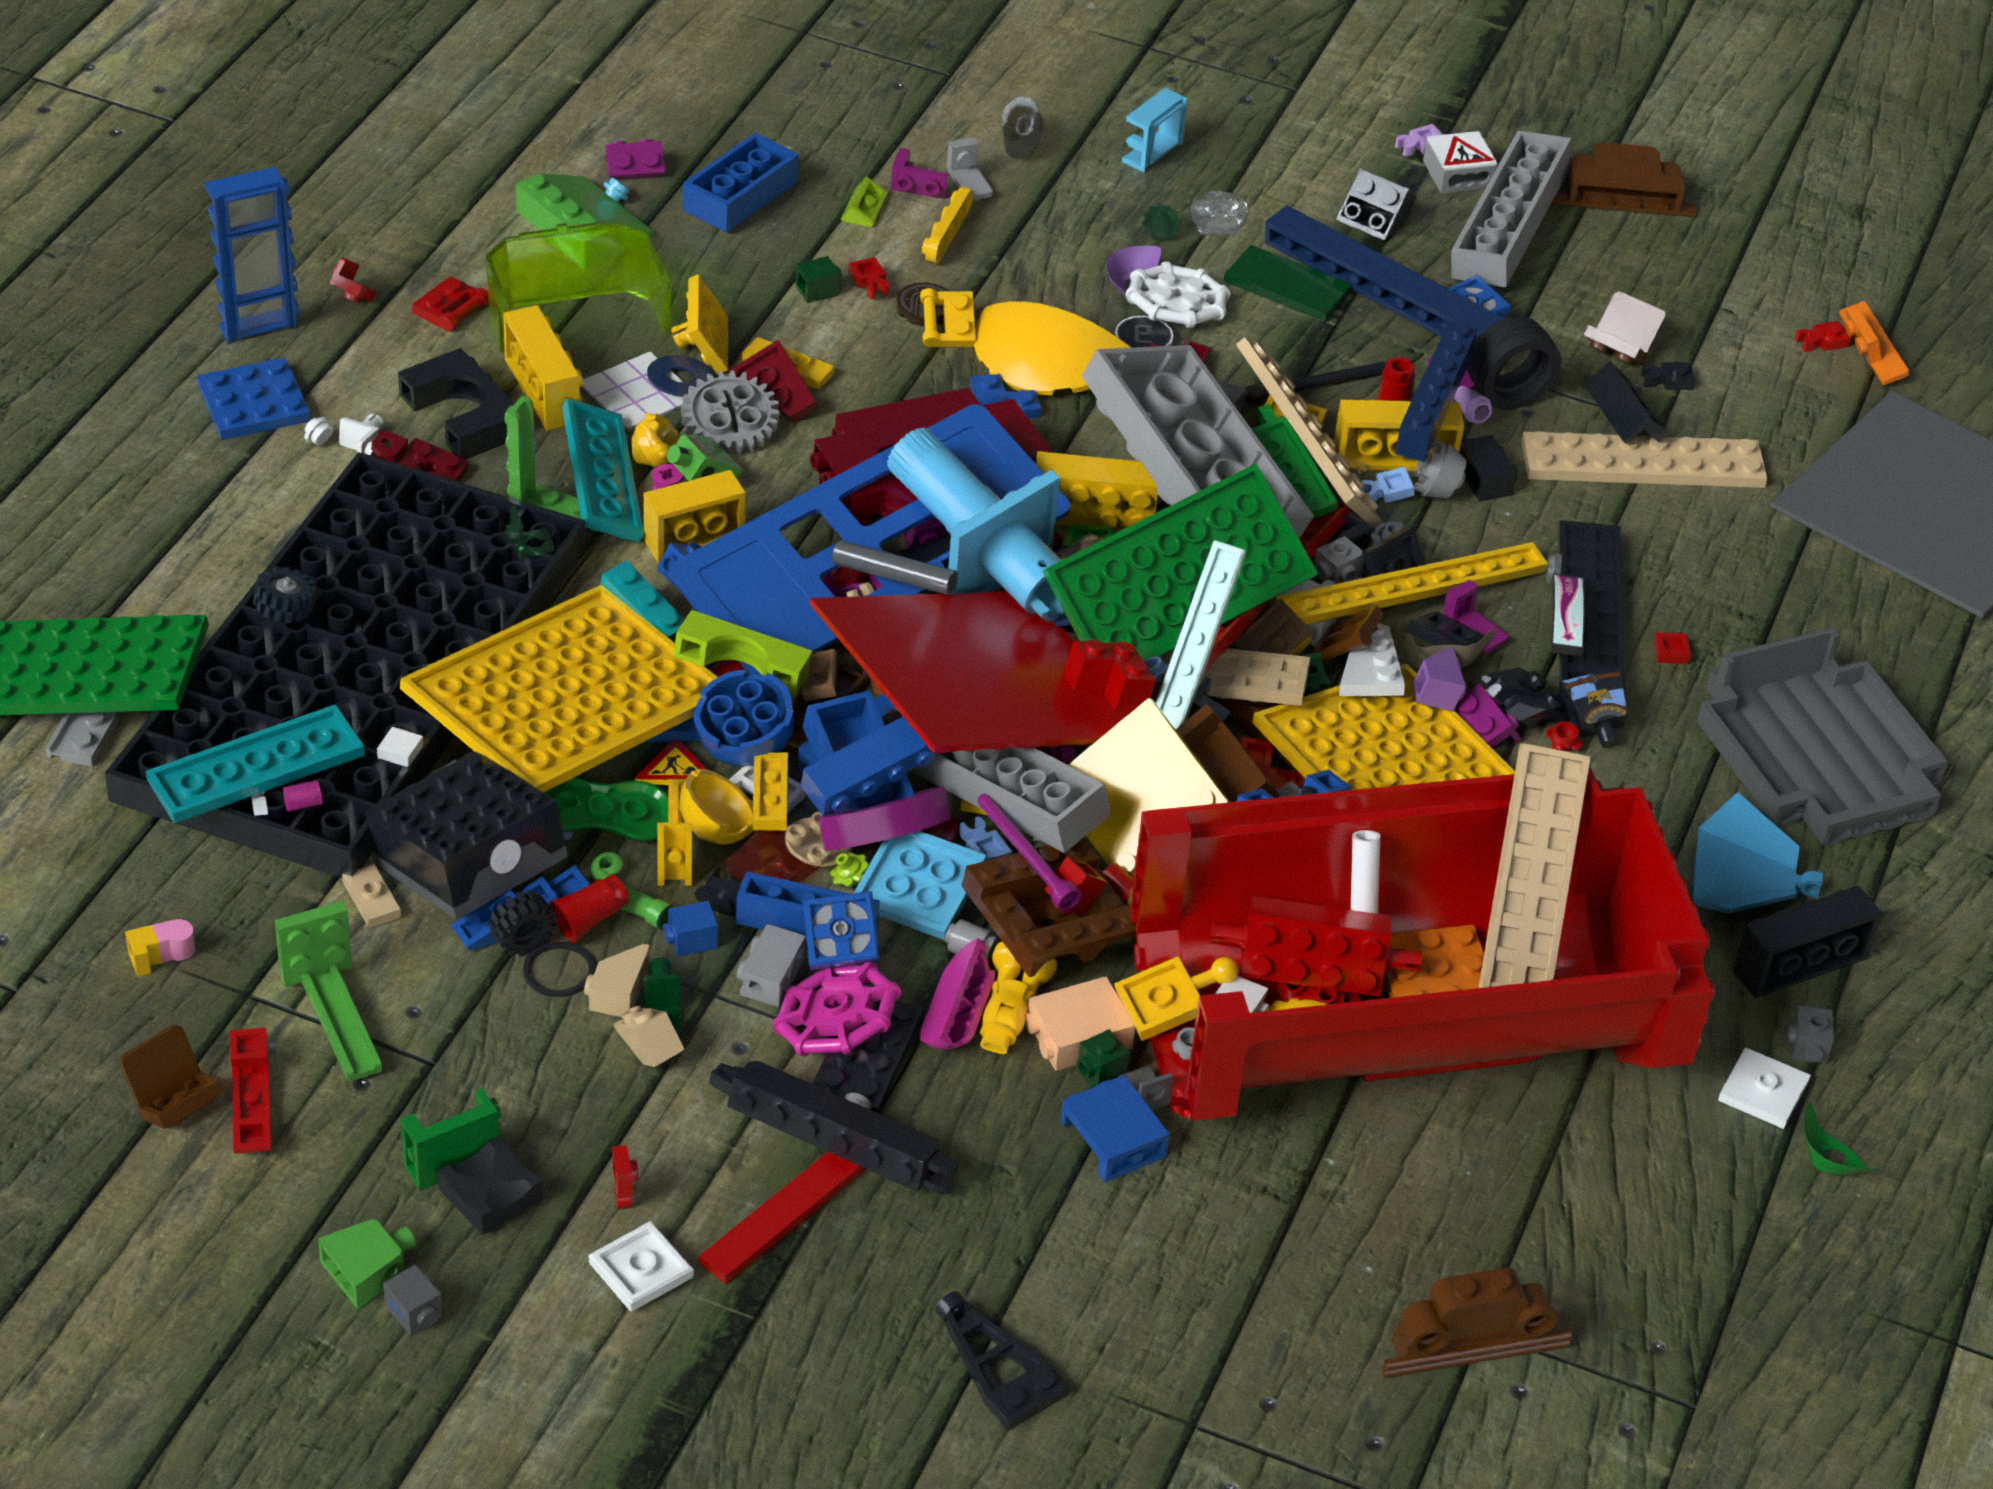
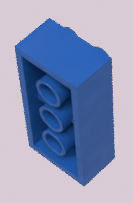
M755 132L683 182V211L728 233L798 182L799 154Z

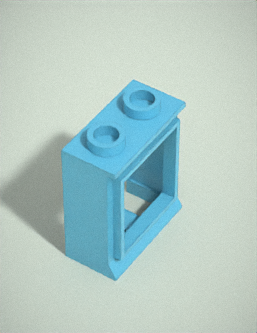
M1164 88L1127 115L1126 121L1143 129L1144 133L1143 137L1132 134L1126 139L1128 146L1134 150L1123 156L1122 162L1145 173V168L1148 165L1154 163L1176 145H1182L1188 98ZM1159 125V130L1155 134V129Z

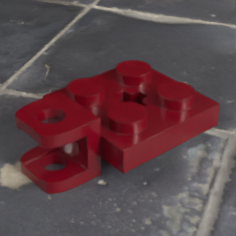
M382 431L371 444V450L375 453L374 457L421 471L425 469L431 470L427 473L457 482L462 479L469 469L468 460L415 437L408 445V439L392 432ZM389 442L392 444V446L386 447L383 446L382 443Z

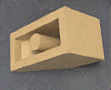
M641 944L599 961L594 975L589 974L585 983L584 994L589 996L590 1011L621 1017L622 1013L635 1007L644 985V977L649 972L650 945Z

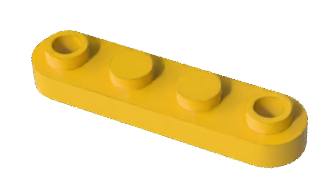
M961 186L958 191L954 190L949 206L943 208L940 221L934 223L930 238L926 237L923 242L922 254L925 255L926 261L939 264L971 209L974 196L973 189Z

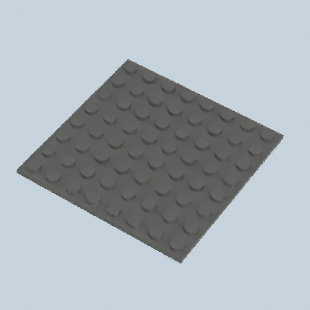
M1893 391L1884 397L1771 502L1770 507L1886 567L1888 570L1907 578L1915 584L1928 589L1943 599L1966 609L1972 614L1983 618L1993 608V441Z

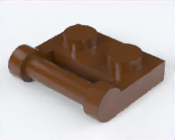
M1375 605L1330 625L1311 653L1321 652L1322 664L1325 666L1330 663L1331 659L1356 648L1364 649L1370 646L1372 643L1371 635L1378 630L1377 625L1384 616L1378 605Z

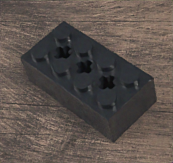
M1858 885L1846 890H1838L1832 895L1817 900L1812 899L1803 905L1791 909H1783L1777 914L1762 919H1754L1745 925L1733 972L1756 999L1868 959L1882 912Z

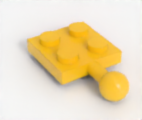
M1179 956L1116 982L1114 985L1122 1004L1143 1041L1195 1019L1200 996L1197 990L1215 982L1219 984L1234 982L1239 975V967L1232 958L1220 957L1213 962L1210 970L1190 978Z

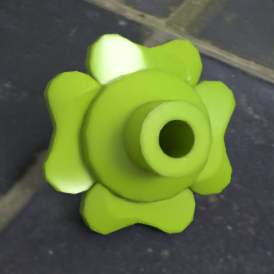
M850 852L849 856L845 853L838 855L836 858L837 865L830 872V875L833 877V883L835 885H844L847 888L858 885L869 866L866 862V856L863 854L856 855L853 852Z

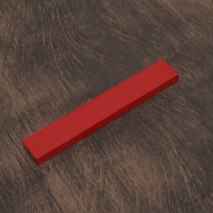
M827 1152L700 1254L699 1264L723 1283L727 1284L866 1169Z

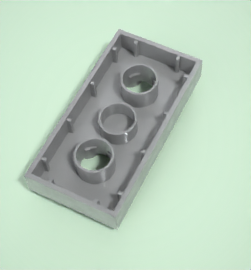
M1191 345L1096 350L1082 378L1096 396L1098 409L1106 417L1112 419L1126 439L1128 452L1135 459L1142 462L1156 482V491L1163 501L1173 505L1257 463L1296 535L1300 539L1314 515Z

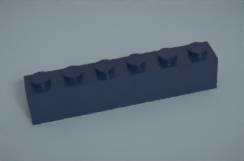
M1448 322L1400 425L1396 455L1425 462L1472 359L1477 328L1463 323Z

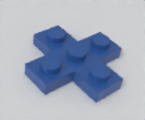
M1000 374L971 376L970 387L972 393L981 405L1015 399L1028 419L1041 418L1042 408L1035 390L1006 392Z

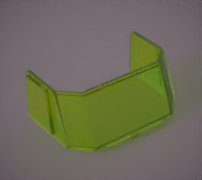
M603 221L567 226V223L556 224L557 228L518 233V236L505 237L486 254L485 262L491 329L499 352H504V355L503 313L515 307L627 292L650 301L663 334L668 333V328H671V282L659 253L654 250L648 232L620 222L605 223Z

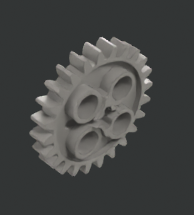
M731 370L729 377H725L724 373L719 371L718 378L707 374L706 382L697 379L696 387L689 386L688 394H684L683 404L681 405L682 425L686 426V434L713 438L722 449H725L728 455H730L731 450H736L737 454L742 456L743 448L753 453L754 444L763 448L765 439H772V432L777 431V424L779 422V402L774 400V392H767L766 383L757 385V377L749 381L746 380L747 374L745 372L739 378L735 376L734 370ZM725 394L728 395V398H729V401H730V402H729V408L726 407L727 399H726ZM731 417L734 419L736 433L733 432L731 427Z

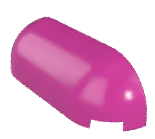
M979 938L967 944L952 958L940 978L920 1031L921 1041L932 1048L939 1050L956 1049L968 1043L975 1034L995 978V971L989 969L984 954L988 949Z

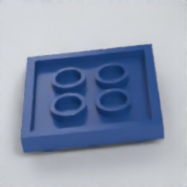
M286 358L271 359L261 363L242 365L236 368L197 375L198 387L221 440L306 423L311 420L308 406Z

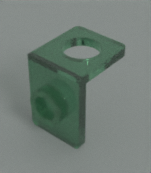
M515 506L510 507V524L506 525V534L509 543H513L519 558L554 552V545L547 529L523 532V524ZM538 538L543 540L544 544L540 547H530L526 542L530 539Z

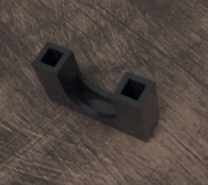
M462 348L398 372L399 396L414 412L438 402L456 398L471 400L480 405L472 411L445 421L446 446L455 455L469 459L505 444L507 438L505 414L507 409L515 403L509 398L504 389L501 390L497 386L491 375L485 373L478 366L476 360L473 357H469Z

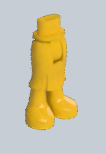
M1000 942L996 945L992 955L994 966L998 971V979L992 985L993 993L983 1014L980 1046L991 1052L1006 1054L1009 1046L1015 1044L1016 1037L1021 1033L1025 1025V1014L1028 1013L1029 998L1035 997L1038 988L1052 979L1057 970V961L1055 958L1048 961L1038 970L1034 977L1029 978L1024 971L1021 982L1016 979L1022 967L1005 944Z

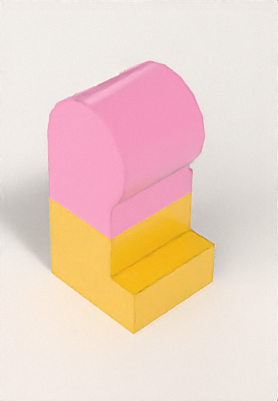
M175 919L125 931L128 954L137 977L151 974L150 966L168 962L169 960H186L194 955L196 951L193 926L186 920Z

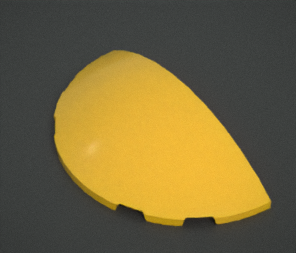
M1010 301L986 306L975 326L976 342L974 347L980 364L984 363L989 369L990 374H1000L1003 385L1017 391L1035 390L1037 395H1053L1055 389L1071 388L1073 393L1088 390L1090 388L1082 378V375L1097 349L1131 348L1109 331L1087 319L1056 307L1032 302Z

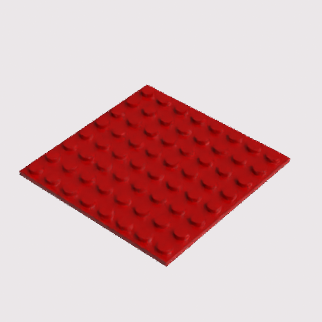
M1008 592L953 593L950 596L945 594L820 597L810 599L809 604L933 753L942 754L951 751L973 752L986 749L1003 750L1004 748L1020 747L1028 749L1037 746L1058 747L1060 745L1072 744L1086 745L1095 743L1130 714L1128 712H1115L1103 693L1074 692L1063 675L1074 640L1061 626L1056 627L1054 621L1047 622L1037 613H1028Z

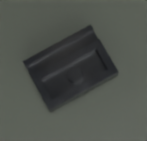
M1438 611L1420 616L1417 621L1409 620L1407 632L1432 645L1468 646L1478 643L1485 636Z

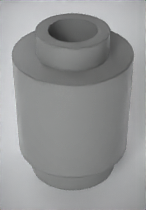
M960 919L957 924L951 923L944 941L948 943V951L957 954L967 944L979 938L988 949L984 954L989 963L999 939L992 935V931Z

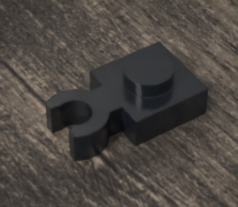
M1661 362L1660 368L1647 364L1643 365L1641 370V377H1645L1644 387L1651 388L1656 387L1658 384H1663L1665 390H1694L1696 380L1690 362Z

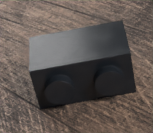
M1493 435L1461 440L1459 453L1466 459L1465 480L1478 501L1512 496L1514 484L1518 479L1517 469L1510 463L1503 447L1498 445Z

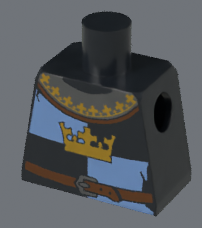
M1620 668L1561 681L1557 696L1562 700V707L1569 716L1570 721L1578 728L1579 736L1587 737L1597 734L1602 748L1618 744L1620 739L1616 729L1624 727L1628 717Z

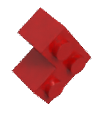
M1094 639L1088 641L1074 640L1063 671V675L1074 692L1103 693L1115 712L1131 713L1150 698L1156 679L1133 644L1123 641L1106 643Z

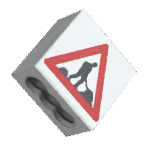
M1479 131L1427 136L1423 162L1441 194L1486 189L1496 171L1497 162Z

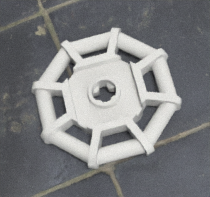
M1162 262L1159 266L1145 270L1135 269L1130 274L1131 283L1125 293V297L1129 303L1136 304L1147 313L1150 320L1157 321L1159 319L1185 324L1187 328H1194L1195 324L1213 319L1218 321L1226 316L1225 307L1227 300L1230 298V291L1227 286L1220 285L1211 278L1205 269L1199 268L1195 270L1171 265L1170 262Z

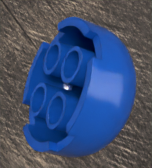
M737 670L719 676L700 692L701 698L696 705L695 711L693 710L697 734L706 751L720 762L736 767L754 766V756L770 752H781L790 741L795 726V712L790 692L780 679L769 673L764 676L747 674L746 670Z

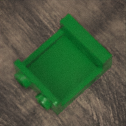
M483 1088L475 1090L476 1108L423 1128L414 1113L401 1118L404 1167L419 1191L439 1184L438 1171L440 1169L468 1159L483 1148L488 1141L498 1135L503 1140L498 1126V1119L502 1118L501 1109L496 1099H489Z

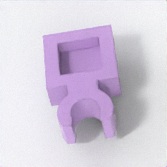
M1433 124L1410 130L1409 135L1398 136L1395 147H1404V156H1410L1416 150H1420L1424 154L1427 136L1443 134Z

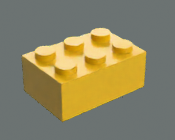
M731 470L645 492L644 541L657 562L660 563L670 543L688 544L693 542L703 547L744 525L746 492Z

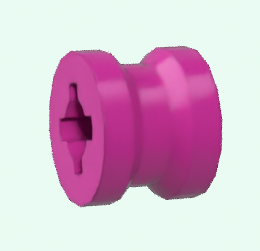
M673 464L657 466L652 473L654 482L652 490L682 483L683 474Z

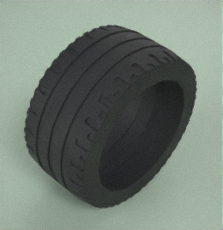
M1515 316L1495 322V324L1490 325V327H1487L1478 335L1467 372L1481 395L1490 400L1492 406L1511 410L1531 404L1545 394L1556 381L1560 373L1562 360L1556 344L1539 323L1529 317ZM1531 350L1529 356L1520 366L1509 373L1496 376L1498 370L1508 359L1518 353Z

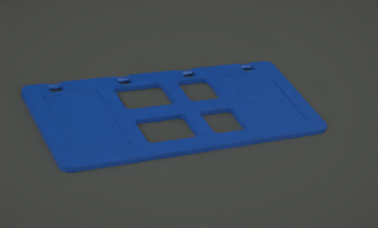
M970 405L928 427L1000 499H1003L1009 492L1017 491L1027 485L1034 477L1044 474L987 409L981 405ZM894 445L674 561L669 567V578L697 612L812 650L813 655L839 641L809 602L811 598L835 597L820 578L842 566L835 565L832 561L833 550L836 544L810 558H802L780 532L812 514L819 513L843 541L883 551L880 547L881 545L936 517L918 499L869 526H862L840 501L844 497L892 473L887 467V460H889L888 457L891 454V450L894 449ZM1060 490L1058 492L1055 522L1066 517L1070 508L1069 500ZM950 551L928 563L946 568L944 564L949 562ZM875 576L883 587L867 596L925 594L930 590ZM738 661L748 674L761 675L751 665Z

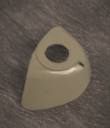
M1495 629L1490 630L1478 643L1468 646H1429L1414 637L1410 632L1409 634L1415 646L1427 657L1447 648L1454 649L1458 655L1456 657L1462 670L1472 664L1491 642L1495 635Z

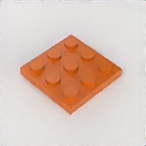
M1474 925L1392 933L1391 948L1416 952L1422 951V963L1419 966V974L1388 969V972L1384 973L1383 979L1390 998L1479 988L1484 953Z

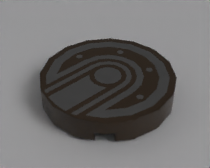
M928 282L914 283L904 287L899 291L896 300L898 314L901 317L902 315L907 317V321L914 325L925 326L924 304L920 301V292L927 288H932L936 291H948L946 288ZM935 305L936 325L941 324L944 319L943 305Z

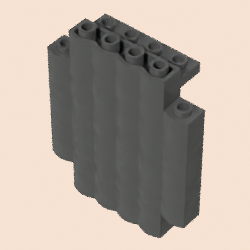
M1834 627L1724 654L1720 667L1710 670L1706 691L1712 699L1701 703L1697 723L1769 820L1776 826H1786L1803 818L1822 845H1836L1850 837H1865L1878 830H1892L1907 822H1921L1932 817L1936 813L1941 794L1934 785L1942 781L1948 763L1946 758L1867 660L1839 667L1833 659L1840 637Z

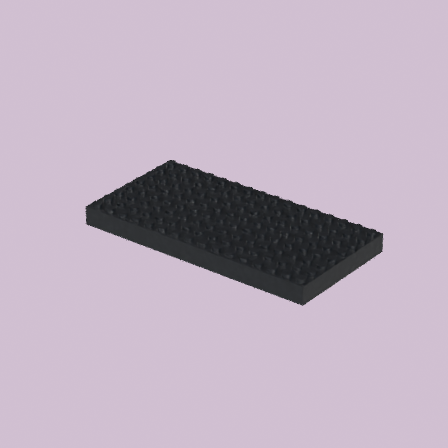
M358 452L266 568L272 572L273 567H279L280 571L287 567L290 568L289 572H294L296 569L301 571L300 576L304 574L310 576L309 580L315 582L316 592L311 614L309 613V617L306 619L302 617L299 622L292 618L291 623H285V619L280 618L279 622L274 621V616L264 617V612L259 613L256 610L257 606L254 607L253 604L255 582L198 654L179 710L153 711L106 770L105 778L109 802L173 822L148 783L147 770L336 704L364 745L365 756L265 791L262 796H266L268 810L266 815L254 816L252 797L250 796L176 824L341 878L342 874L352 877L357 869L363 867L374 851L365 811L377 805L381 800L390 798L405 790L409 785L423 780V776L429 773L455 736L400 689L401 678L541 613L586 549L585 520ZM392 727L423 736V747L409 767L378 758L377 747ZM317 780L321 789L322 805H314V807L304 809L302 807L300 810L295 809V811L290 810L289 812L286 808L283 788Z

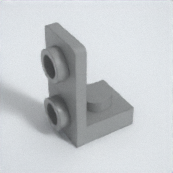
M975 137L948 142L947 171L958 188L963 186L973 189V200L992 197L993 190L977 167L978 142Z

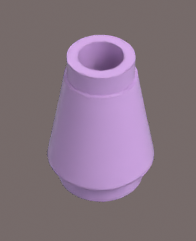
M1460 386L1454 399L1457 403H1460L1461 410L1466 419L1474 423L1485 422L1492 413L1490 400L1467 386Z

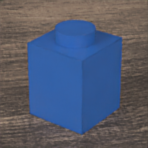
M709 901L668 909V923L663 924V931L666 943L673 944L677 957L717 949L718 925Z

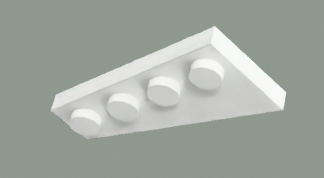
M1378 623V630L1371 635V645L1364 649L1356 648L1349 652L1340 683L1339 696H1404L1405 684L1389 625Z

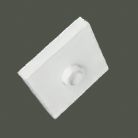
M1745 1047L1721 1090L1718 1101L1784 1129L1808 1085L1811 1075Z
M652 1221L589 1254V1264L630 1312L693 1278V1268Z

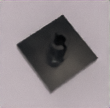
M1404 527L1362 551L1365 569H1367L1366 573L1369 577L1425 565L1414 527ZM1388 606L1380 609H1390L1393 606Z

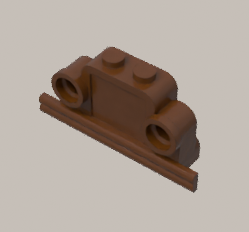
M1607 142L1597 143L1594 146L1592 156L1581 154L1572 158L1570 170L1566 178V186L1569 192L1557 191L1552 201V204L1689 217L1696 216L1695 203L1682 202L1685 188L1681 169L1676 164L1661 162L1660 152L1650 146Z
M1512 1268L1446 1277L1436 1281L1431 1286L1428 1300L1415 1302L1402 1312L1400 1324L1394 1328L1392 1342L1398 1357L1384 1360L1382 1375L1383 1378L1567 1348L1570 1347L1572 1333L1570 1329L1550 1332L1557 1325L1559 1318L1555 1308L1550 1304L1544 1287L1539 1283L1521 1285L1516 1271Z

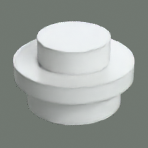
M324 416L310 420L305 427L306 433L304 438L308 443H314L316 446L325 443L333 432L330 420Z

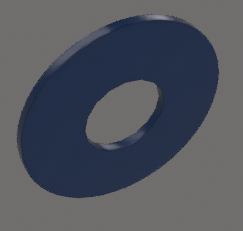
M678 355L658 358L647 369L648 380L655 388L664 393L681 397L684 394H688L689 386L696 387L697 379L706 382L707 374H711L714 377L711 369L701 361ZM672 370H685L693 375V379L689 382H676L669 378L668 373Z

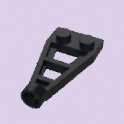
M958 1291L950 1292L939 1301L935 1309L936 1313L945 1322V1326L984 1404L1007 1431L1069 1395L1070 1386L1046 1359L973 1309ZM982 1332L995 1342L997 1346L978 1356L967 1340ZM1004 1357L1012 1359L1024 1368V1374L1003 1386L998 1385L994 1381L989 1371L990 1365Z

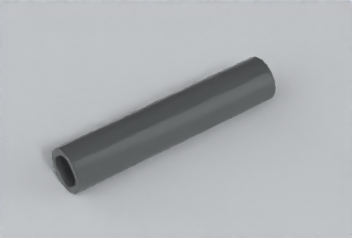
M843 540L838 541L833 550L832 561L833 564L949 596L954 593L957 587L958 573L955 570Z

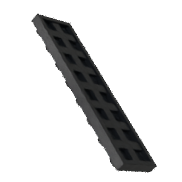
M1560 520L1558 525V576L1560 562V576L1581 578L1583 580L1582 647L1559 644V687L1561 681L1619 667L1625 691L1621 526Z

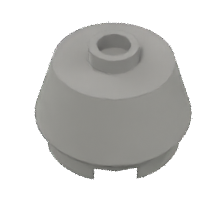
M1435 439L1432 445L1434 448L1428 454L1425 462L1419 461L1413 475L1418 477V481L1416 483L1413 482L1414 490L1420 492L1422 497L1448 499L1455 489L1458 490L1465 479L1466 459L1448 441L1443 443Z

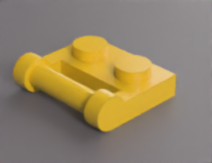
M923 289L920 292V301L924 304L925 332L922 335L923 344L927 347H974L976 338L973 291ZM935 305H943L945 333L937 331Z

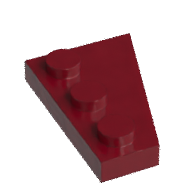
M779 339L728 370L729 373L731 370H734L735 376L739 378L745 372L747 374L746 380L749 381L757 377L758 386L766 383L767 392H774V400L779 402L778 411L793 423L819 408V405Z

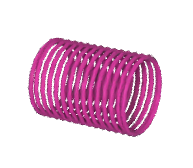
M317 780L283 788L284 800L289 812L290 810L295 811V809L300 810L302 807L304 809L314 807V805L319 806L323 803L321 789Z

